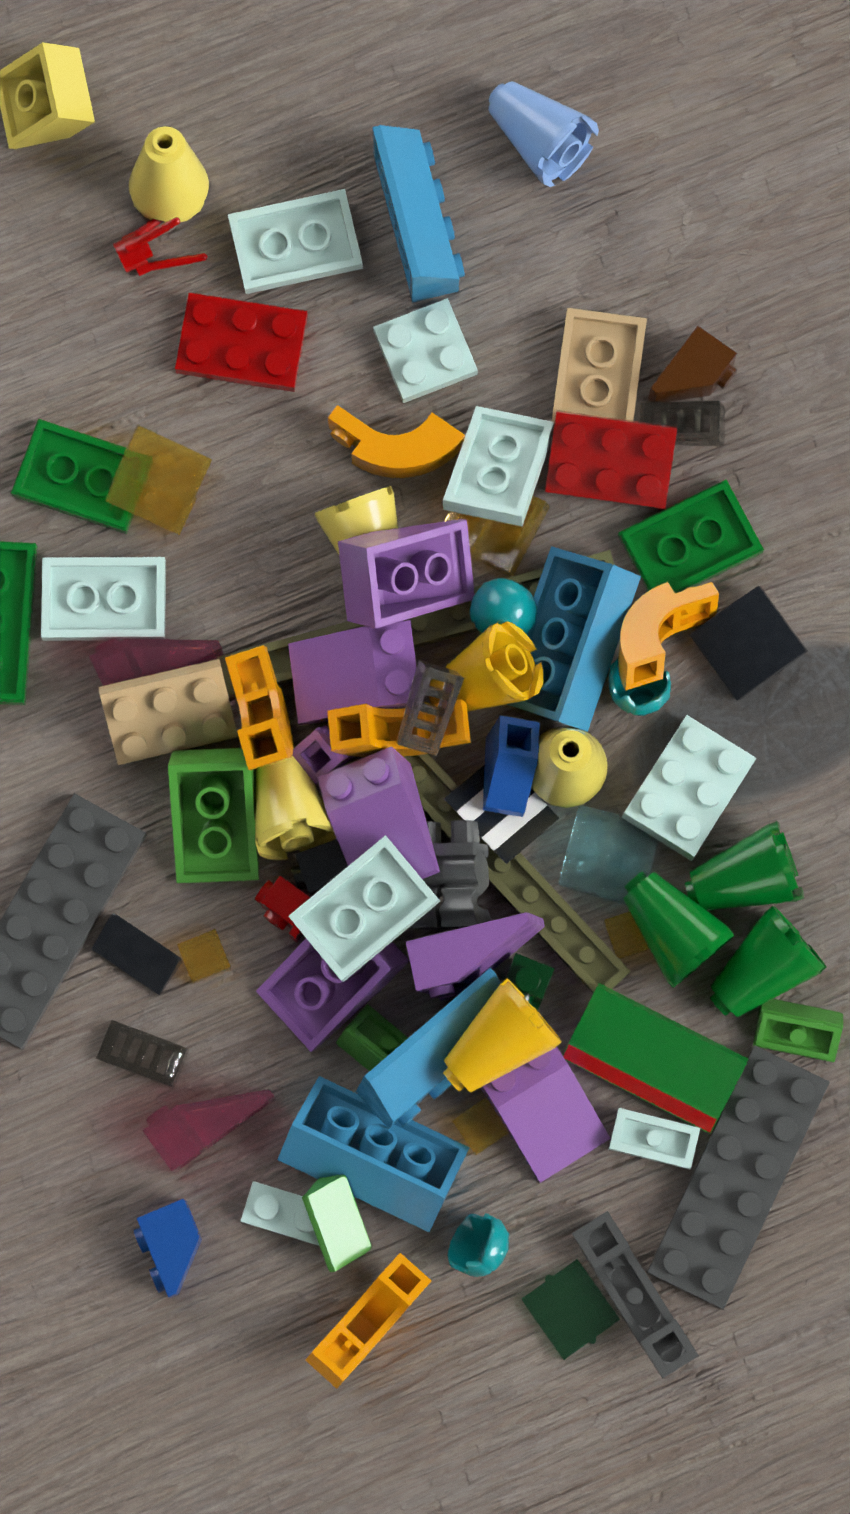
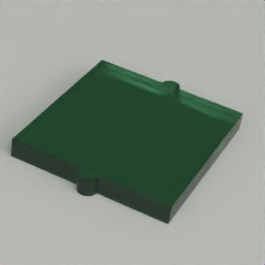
M578 1259L554 1276L547 1275L543 1284L521 1299L563 1360L587 1343L594 1344L599 1334L620 1320Z

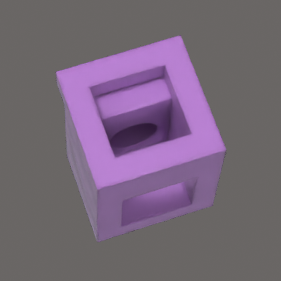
M327 725L316 728L293 749L292 754L315 784L319 783L317 777L343 767L354 757L331 751L330 734Z

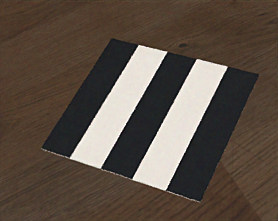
M483 765L447 795L444 800L464 820H472L478 823L479 836L507 864L560 818L532 789L530 790L523 817L483 811L485 767Z

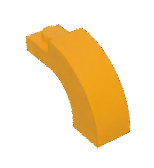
M338 405L328 417V426L332 430L330 435L346 448H350L352 445L356 447L351 453L352 464L364 471L382 477L409 478L434 471L458 454L465 438L462 432L433 412L418 428L400 435H388L375 431Z
M667 582L643 594L630 607L621 627L618 657L619 676L625 691L663 679L666 652L661 643L677 632L706 623L717 614L719 592L712 582L697 587H689L678 593H674Z
M262 645L225 657L239 706L242 726L241 729L237 730L248 770L291 758L293 754V739L288 711L282 689L277 684L267 647Z
M462 699L403 709H385L361 704L327 710L331 751L342 755L367 757L392 746L405 757L437 753V748L471 743L467 702Z
M399 1253L305 1361L337 1389L432 1280L404 1255Z

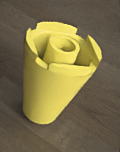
M159 127L151 131L146 137L130 175L129 192L134 206L145 218L150 220L153 218L164 221V223L175 217L180 219V223L188 221L200 212L204 205L209 189L208 176L205 168L183 135L172 127Z
M392 486L356 497L315 513L318 523L338 555V541L369 532L398 528Z
M571 726L555 727L539 736L538 762L531 786L533 791L548 804L563 808L580 806L592 799L602 788L607 775V758L599 741L590 733Z
M293 756L255 769V845L259 856L270 860H287L286 852L296 850L302 852L336 839L320 793L312 779Z

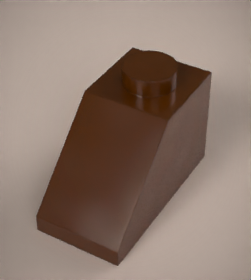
M697 326L650 388L648 400L658 404L710 396L717 386L724 389L737 372V369L733 367L737 353Z

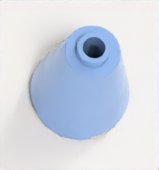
M513 81L498 85L490 94L489 113L538 180L549 187L555 186L552 180L557 177L562 181L567 180L581 167L590 155L593 146L588 141L592 133L598 136L599 130L597 123L589 116Z

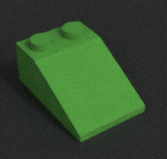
M242 748L172 751L168 763L176 882L197 883L259 880V854L255 845V769L248 770Z

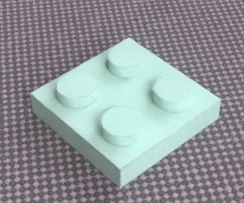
M448 298L373 327V332L403 403L478 375V369Z

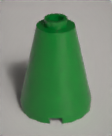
M778 821L767 824L690 871L691 880L685 882L688 897L707 911L790 903L804 899L802 886L798 887L795 879L799 875L786 837L783 832L780 833Z
M642 871L624 886L628 894L623 900L666 982L672 988L692 974L696 968L712 957L735 935L727 925L655 872L647 877Z
M771 906L763 913L711 984L714 994L710 999L725 1016L732 1012L736 1017H739L821 974L827 968L812 946L805 942L799 935L800 932L775 906Z

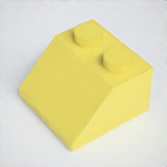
M42 42L0 70V109L9 149H18L70 138L95 123L79 48Z

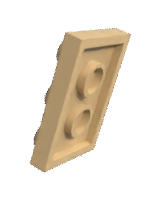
M567 308L552 422L554 424L557 410L634 420L647 318Z
M220 659L98 687L118 765L172 753L175 750H185L238 737Z

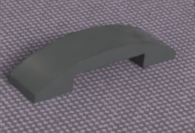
M608 1211L572 1233L612 1302L662 1379L699 1356L632 1253L628 1242Z

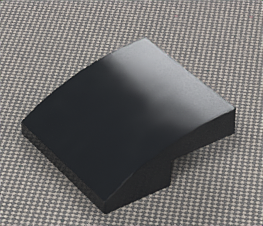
M757 586L690 634L692 640L736 700L744 698L770 677L780 673L808 651L761 586Z

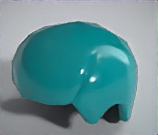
M497 578L482 584L472 597L469 613L475 628L481 633L493 624L512 622L528 634L536 622L537 605L527 588L513 580Z
M618 658L610 665L608 684L611 698L627 714L645 716L658 711L669 700L671 681L668 670L664 671L663 679L625 691L619 676Z
M487 1213L484 1214V1217L469 1214L457 1227L450 1241L447 1254L449 1265L472 1277L489 1275L503 1263L508 1253L509 1233L500 1219Z

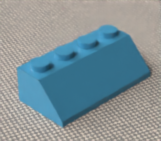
M384 125L372 127L373 156L412 303L458 292L459 278L465 277L460 253L452 254L449 240H454L455 235L450 216L443 217L439 203L445 202V197L440 179H432L429 166L435 165V160L430 142L423 143L420 130Z
M551 546L533 597L537 605L536 622L527 634L537 649L531 652L535 665L542 663L544 670L543 686L539 694L531 697L529 700L507 705L588 732L620 639L623 620L631 607L641 576L613 564Z
M491 968L363 1077L356 1093L388 1129L397 1122L404 1127L421 1112L417 1105L428 1095L435 1100L452 1085L443 1074V1071L448 1068L444 1059L501 983Z
M319 1076L293 1121L277 1160L316 1179L343 1174L348 1179L354 1197L409 1224L430 1232L470 1147L413 1120L404 1127L397 1122L388 1129L358 1094Z

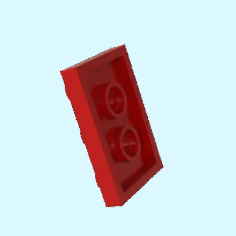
M188 293L175 372L176 374L295 392L308 312Z
M557 410L545 492L665 509L677 427Z

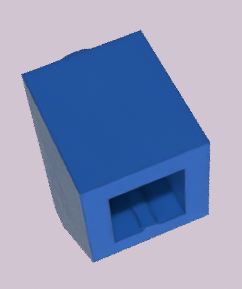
M500 715L486 736L483 811L523 817L525 814L538 762L540 722Z
M184 1198L138 1217L137 1221L140 1228L133 1230L142 1253L150 1251L156 1267L149 1269L158 1293L165 1290L169 1298L179 1295L202 1240L188 1203Z

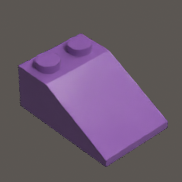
M465 519L374 531L338 541L346 615L349 622L376 629L471 601L475 595L468 526Z
M410 620L400 621L376 629L363 626L288 644L298 725L328 722L327 710L361 704L385 709L421 706Z
M392 746L317 777L326 813L348 866L386 835L422 879L440 872L411 763Z
M526 912L406 941L416 991L430 994L431 999L439 998L440 1001L454 999L463 989L471 985L489 968L494 970L545 927L543 918Z
M305 939L256 992L308 1050L312 1052L380 992L410 960L391 942L347 980L342 982L311 943Z
M558 1047L481 1087L482 1092L539 1183L611 1139Z

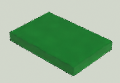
M38 419L11 494L13 497L127 534L151 469L153 456Z
M727 479L618 533V537L638 575L641 576L640 579L647 592L667 582L674 593L681 592L762 554L764 551Z

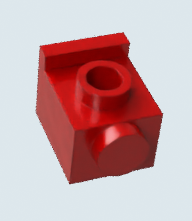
M279 876L275 883L268 880L257 893L254 900L266 910L263 917L282 931L288 926L291 928L289 932L290 938L296 943L299 941L303 934L288 916L311 897L282 876Z

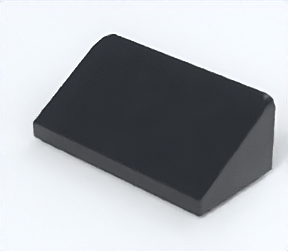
M114 912L109 917L91 948L94 952L159 996L183 963L182 958Z

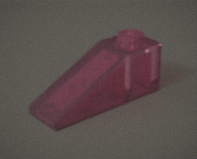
M111 639L98 645L95 648L96 653L90 655L89 658L102 685L105 686L216 660L217 657L224 654L218 640L124 639L118 642L117 639Z
M270 1089L176 1105L171 1110L165 1105L146 1119L149 1126L142 1131L170 1170L175 1174L276 1098Z

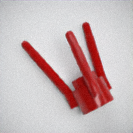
M178 217L163 224L161 223L164 221L152 218V220H149L134 232L121 237L122 240L113 243L126 273L136 269L139 277L154 270L206 261L208 256L205 253L154 262L147 261L148 258L154 256L148 242L179 225L180 219Z

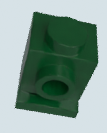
M515 953L506 979L508 978L525 996L524 998L538 1011L555 968Z

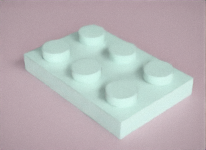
M345 189L228 214L245 294L363 269Z
M476 406L443 498V510L523 526L553 437L554 422Z
M165 557L42 558L41 638L43 641L165 640Z
M686 715L623 813L622 818L692 861L755 762L756 757Z
M385 835L288 917L338 978L344 982L436 906L440 900Z

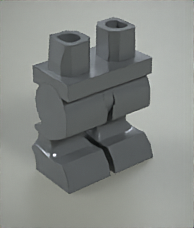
M472 820L451 821V843H441V823L427 822L440 872L424 878L423 881L438 899L443 896V903L441 906L438 903L408 929H460L491 921L488 909H482L477 905V898L489 886V869L486 860L488 858V845L480 844L478 823Z

